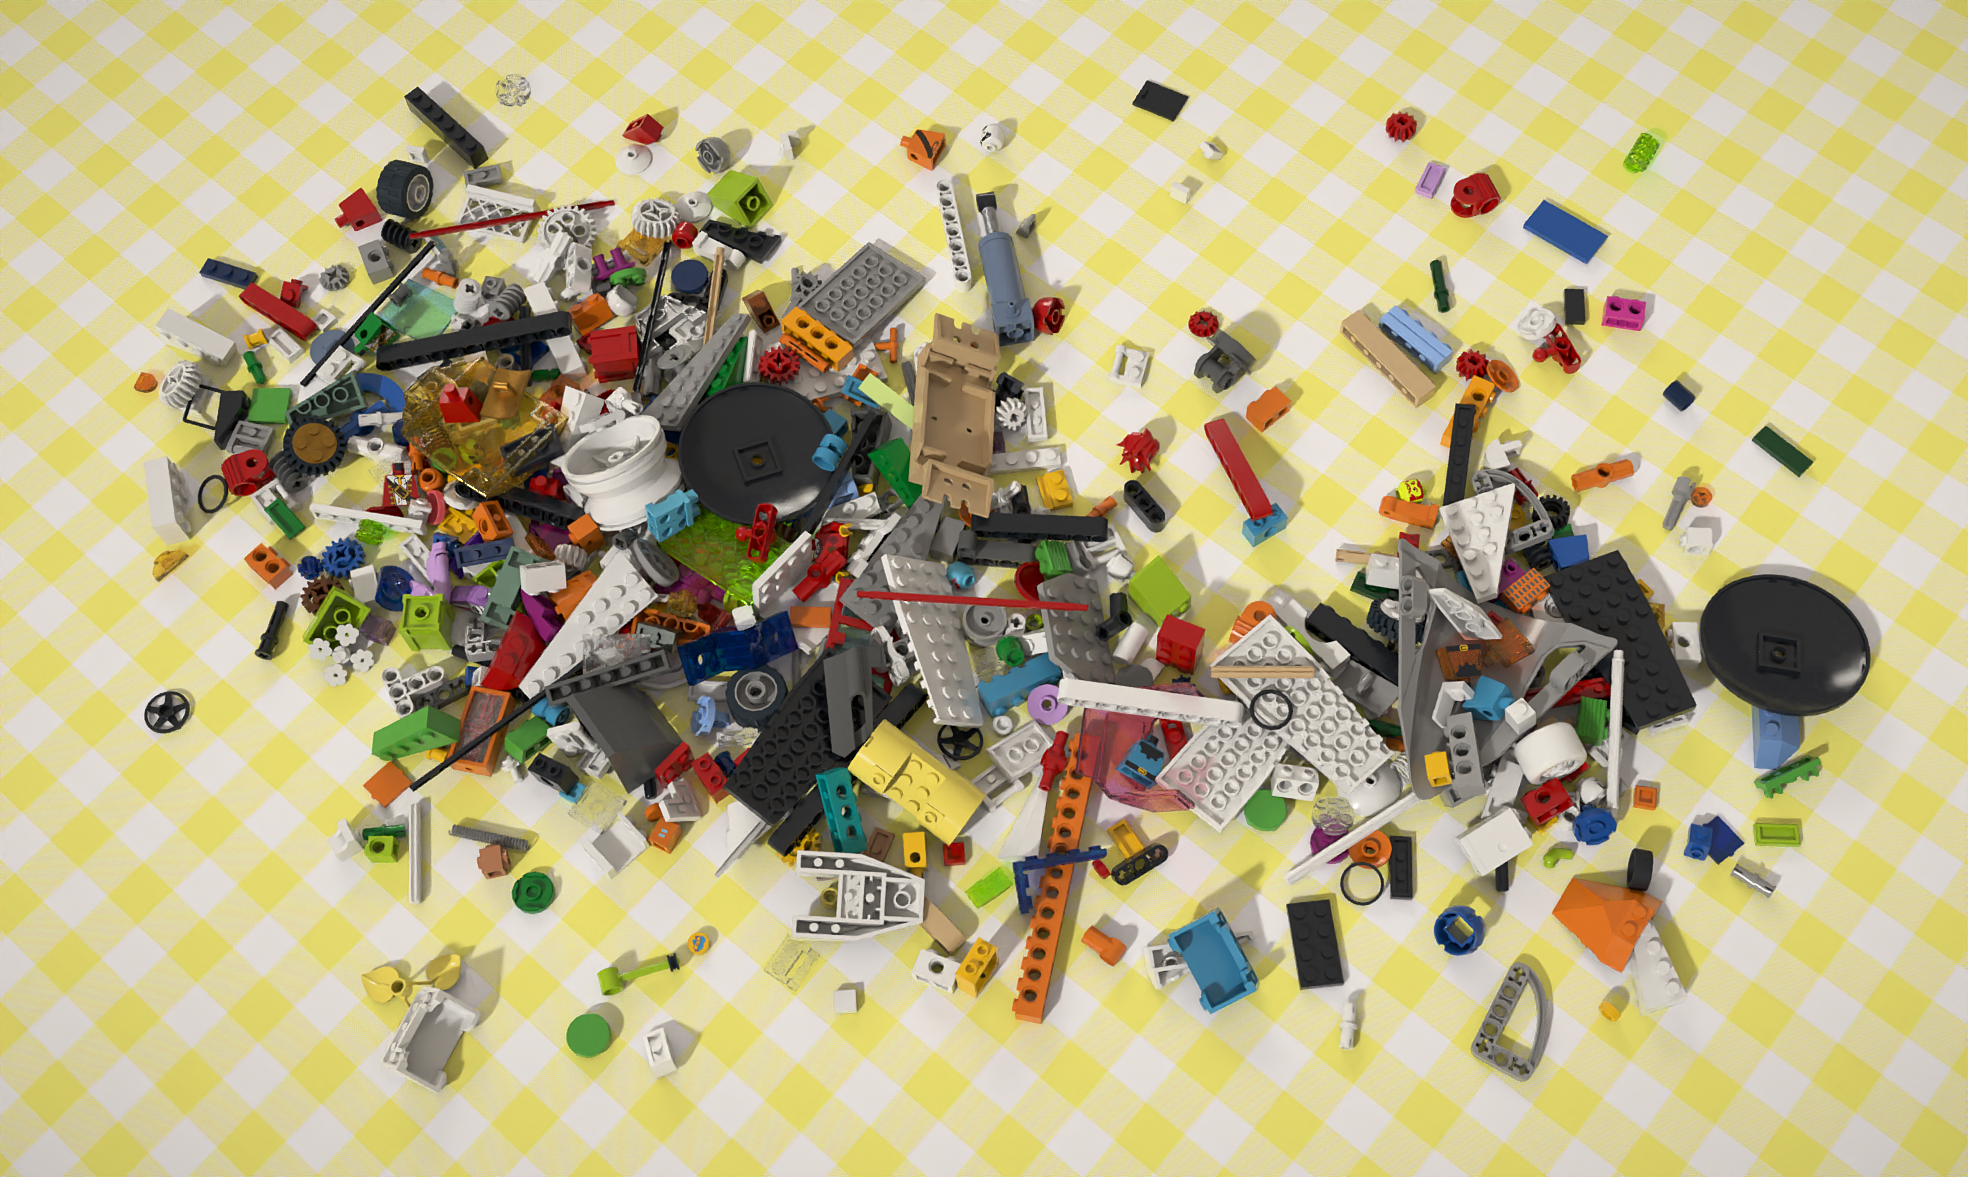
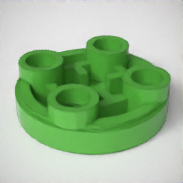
M628 268L613 273L609 278L611 285L616 286L620 284L627 289V286L632 284L635 286L645 285L647 272L644 268Z
M1268 789L1258 790L1244 807L1247 824L1259 831H1276L1283 824L1287 814V806L1284 799L1272 796L1271 790Z
M582 1014L570 1023L566 1033L567 1044L579 1057L592 1058L598 1056L609 1048L611 1040L610 1026L598 1014Z

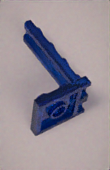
M1101 845L1088 847L1089 851L1080 852V849L1067 850L1066 855L1059 856V852L1046 854V858L1038 859L1037 855L1025 857V861L1013 862L1012 867L1020 916L1029 915V910L1033 908L1031 895L1027 896L1026 888L1030 887L1028 874H1023V871L1104 859L1107 855V849H1101Z

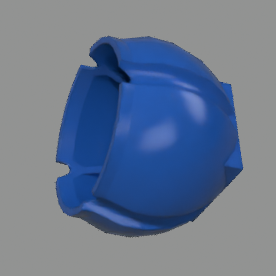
M1453 905L1446 908L1438 916L1434 925V936L1438 945L1445 946V952L1456 956L1468 955L1482 945L1486 935V925L1482 917L1476 915V911L1473 908L1465 905ZM1460 917L1474 931L1469 938L1455 924Z

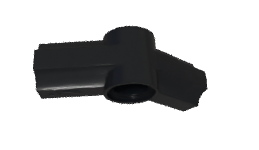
M1122 592L1112 593L1109 596L1110 618L1095 627V635L1099 640L1106 642L1132 624V617L1127 610L1126 594Z

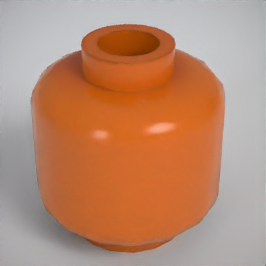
M427 468L420 472L418 476V485L426 494L430 490H438L441 493L444 491L446 480L439 470Z

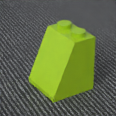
M729 170L707 193L715 208L748 229H751L774 205L757 177Z
M1159 555L1129 579L1128 598L1159 628H1161L1167 614L1177 617L1180 613H1186L1191 607V595Z

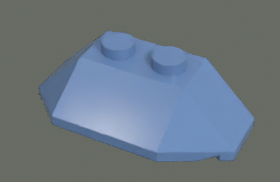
M1752 705L1754 768L1776 770L1800 748L1798 716L1771 713Z

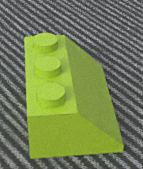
M333 585L302 635L303 642L310 645L313 644L314 639L321 638L323 641L326 640L330 643L329 647L333 651L336 647L342 646L340 640L335 638L337 627L339 625L346 626V624L350 623L353 628L359 629L371 608L351 594Z

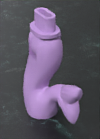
M445 542L433 543L432 551L428 554L430 557L427 559L426 571L434 590L418 581L410 580L409 586L412 590V596L444 594L450 604L451 582L449 558L447 556L449 552L446 550Z

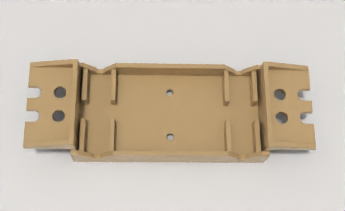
M936 313L934 317L933 342L925 345L919 353L917 360L908 481L923 485L922 498L941 504L943 496H947V499L950 501V507L960 509L961 502H965L969 513L988 518L994 486V479L987 476L992 465L996 393L990 387L997 371L996 364L1000 361L999 337L997 333L982 328L979 329L978 335H975L971 330L972 325L965 322L961 324V329H958L954 325L953 318Z

